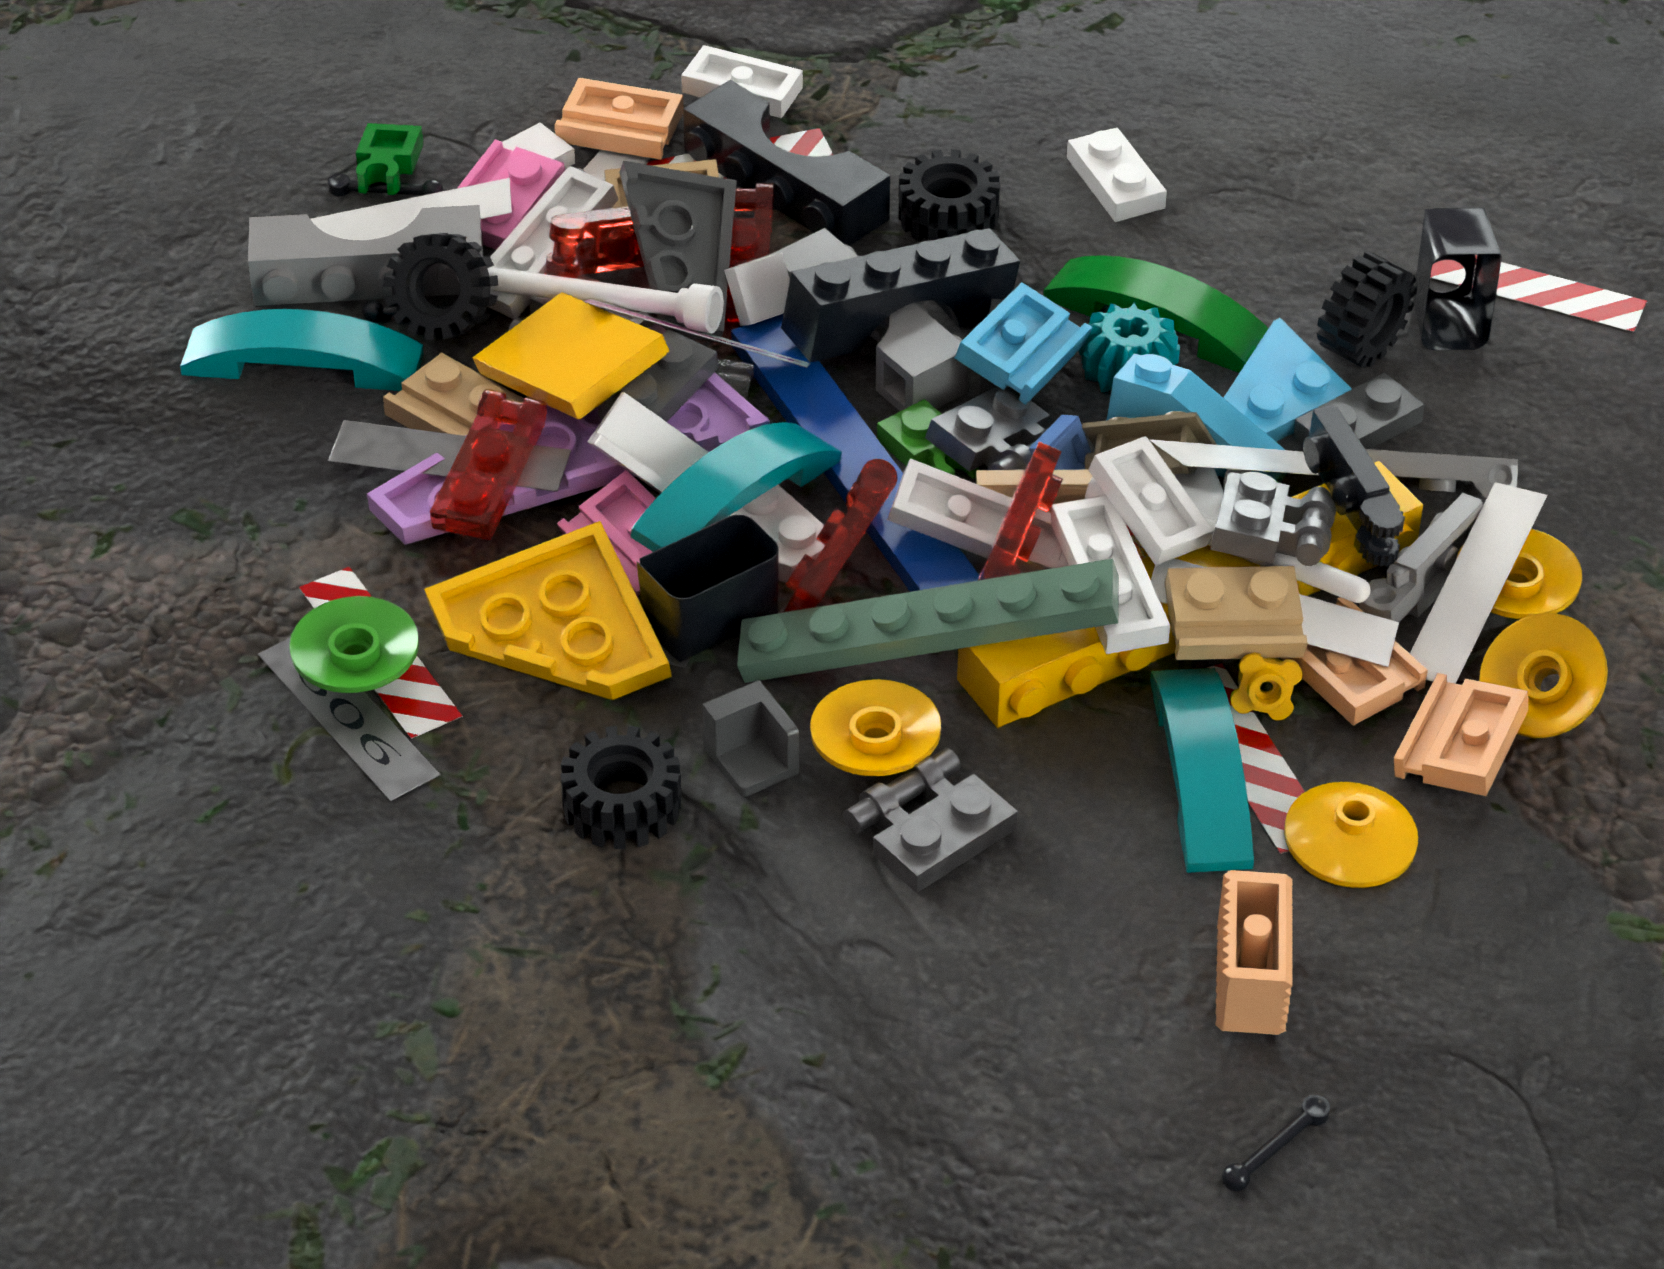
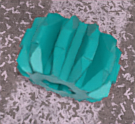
M1134 301L1130 308L1122 309L1111 303L1107 313H1092L1088 323L1092 327L1086 344L1079 350L1082 367L1085 370V379L1098 381L1101 392H1107L1112 390L1114 376L1134 353L1139 355H1159L1168 359L1172 365H1176L1179 363L1180 345L1174 330V320L1160 318L1158 308H1151L1145 311L1138 309Z

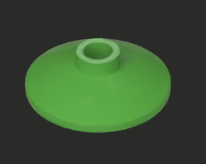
M351 596L326 602L308 612L295 626L290 637L289 649L293 666L309 683L328 691L359 693L383 687L403 675L413 664L417 656L419 637L413 619L396 604L375 597Z

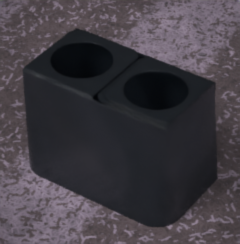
M1483 207L1425 209L1416 272L1417 281L1415 282L1417 294L1413 297V300L1415 302L1422 343L1430 350H1475L1484 346L1489 340L1502 256L1486 210ZM1442 260H1454L1460 263L1466 273L1462 284L1448 292H1437L1430 289L1431 270L1434 263Z
M731 515L640 558V563L637 561L641 605L659 643L680 663L741 632L742 619L778 614V544L752 518L745 515Z

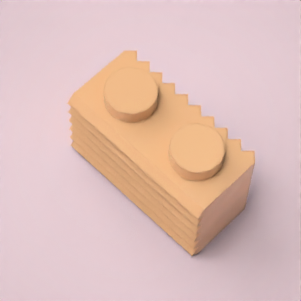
M1230 870L1223 875L1217 924V1005L1215 1025L1222 1031L1279 1035L1286 1031L1292 987V878L1287 874Z

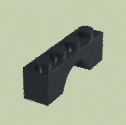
M729 80L683 108L684 149L686 154H689L696 161L716 159L718 173L727 179L736 180V186L743 188L769 204L773 209L795 220L812 233L825 228L844 245L850 246L890 220L889 174L851 151L829 156H805L788 152L776 146L770 141L769 102L734 81Z
M988 228L791 271L781 329L811 363L861 351L869 336L882 321L904 306L919 301H935L959 328L978 324L989 315L992 299L1004 300L1014 290L1020 260Z

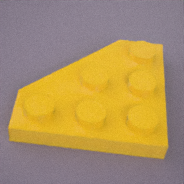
M601 521L424 589L429 606L450 651L610 700L672 677L669 661Z

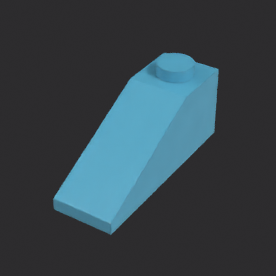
M1134 353L1113 378L1107 420L1113 417L1138 418L1158 416L1171 411L1197 412L1217 445L1285 450L1189 369L1172 365L1165 357L1154 354L1139 355ZM1214 468L1217 476H1225L1227 469ZM1251 471L1266 474L1275 479L1277 483H1280L1287 474Z

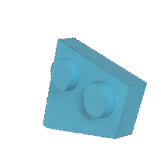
M1279 318L1272 322L1225 394L1224 399L1277 442L1294 433L1295 419L1352 390V388Z

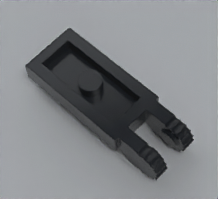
M1331 405L1314 409L1309 437L1305 438L1303 443V452L1307 466L1312 473L1319 474L1330 490L1331 499L1334 501L1337 513L1346 515L1356 529L1357 534L1355 535L1354 547L1359 554H1362V559H1366V563H1371L1372 566L1378 565L1381 567L1385 565L1388 567V564H1394V560L1398 558L1400 544H1398V539L1394 538L1399 536V532L1403 531L1405 520L1403 511H1400L1399 504L1389 491L1390 486L1338 407Z

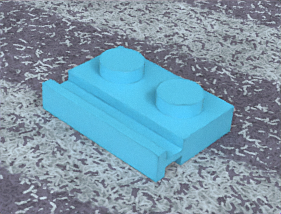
M1021 282L960 342L954 359L1002 390L1009 386L1021 394L1019 401L1026 405L1086 344L1092 327L1087 323L1079 327L1068 320L1070 315L1068 311Z

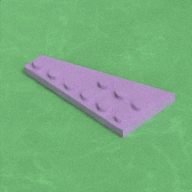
M654 324L649 327V329L661 334L666 331L660 324ZM714 372L667 423L710 452L739 434L762 425L770 424V420ZM530 397L465 436L571 450L558 492L422 474L445 459L440 454L435 453L367 493L369 510L396 537L407 545L606 486L626 469L587 443L602 421L598 416V407L578 420Z

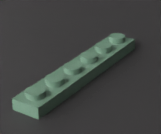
M1112 558L742 619L737 667L744 682L748 683L1119 623V575Z

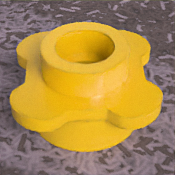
M1259 653L1245 655L1239 662V687L1230 696L1233 708L1241 714L1249 713L1252 710L1268 713L1273 720H1283L1289 717L1294 709L1291 701L1294 685L1302 679V671L1299 664L1291 659L1282 661L1279 658H1263ZM1270 682L1272 688L1269 691H1262L1260 689L1261 684Z

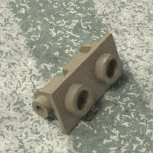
M1171 411L1158 416L1138 418L1113 417L1107 421L1082 424L1083 431L1095 447L1094 452L1087 453L1085 456V469H1089L1094 455L1144 436L1149 441L1163 440L1217 445L1197 412ZM1151 442L1173 474H1194L1197 467L1184 466Z

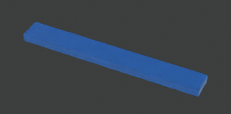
M784 313L752 325L731 330V340L810 363L781 329ZM732 346L786 422L801 426L842 452L841 461L823 473L910 592L983 580L959 547L887 520L903 472L820 361L811 362L806 368Z

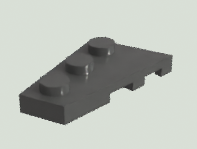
M623 161L619 173L650 289L678 293L682 288H690L694 283L720 287L724 300L723 314L718 329L712 335L722 337L728 281L724 270L728 269L730 265L737 181ZM657 314L658 319L685 326L682 323H678L675 316ZM661 325L664 329H670L685 337L714 341L708 338H704L701 336H697L694 334H690L684 331H680L677 329Z

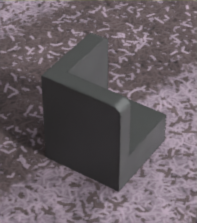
M760 680L702 704L704 750L740 796H750L799 774L798 728Z

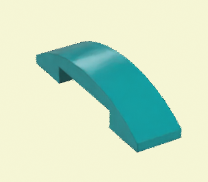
M267 309L223 316L193 328L180 368L181 375L226 379H240L245 362L353 370L355 388L401 391V383L420 369L424 349L423 344L370 321L323 311Z
M772 423L748 430L719 445L677 477L633 525L631 538L652 552L659 550L730 516L786 479L802 487L839 463L842 452L795 423Z
M1215 668L1151 671L1150 682L1158 725L1164 726L1179 802L1177 825L1186 872L1253 869L1252 831L1241 753L1230 704L1218 672Z

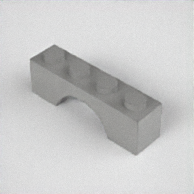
M480 205L422 208L417 217L404 229L392 235L372 240H348L329 235L314 225L307 214L249 217L248 265L254 306L384 299V297L392 296V287H383L384 276H392L393 269L386 266L391 257H399L401 255L397 249L403 243L414 242V237L436 233L460 234L467 237L466 242H477L483 247ZM483 249L479 252L482 257H484ZM437 263L431 266L424 274L422 290L424 296L459 295L460 283L457 279V274L452 268L445 264Z
M825 228L774 252L783 253L789 277L791 276V271L818 266L826 262L859 257L852 247L844 245ZM915 303L904 306L882 321L870 335V337L878 342L876 345V391L899 411L923 399L938 409L968 393L969 368L954 359L962 339L955 334H951L933 319L923 306Z

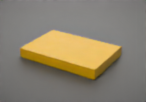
M561 292L472 358L481 375L579 420L666 356L669 348L661 333Z

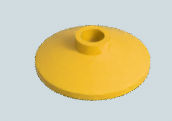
M1531 529L1491 613L1513 619H1522L1541 613L1557 614L1566 609L1578 596L1582 583V569L1575 554L1555 537Z
M1556 613L1535 614L1509 625L1494 639L1483 658L1479 681L1528 691L1529 710L1517 734L1530 738H1548L1572 730L1581 724L1597 707L1606 687L1608 674L1607 659L1597 637L1578 620ZM1551 674L1559 675V681L1554 688L1546 692L1541 691V683L1545 677Z
M862 680L837 688L819 702L811 717L810 734L816 751L824 760L836 768L862 776H887L912 769L914 765L933 753L941 736V718L938 709L931 699L912 686L891 680Z
M1355 782L1326 783L1304 792L1290 806L1284 825L1286 845L1297 863L1315 877L1342 887L1369 888L1386 884L1396 879L1409 868L1418 846V831L1408 810L1386 792Z

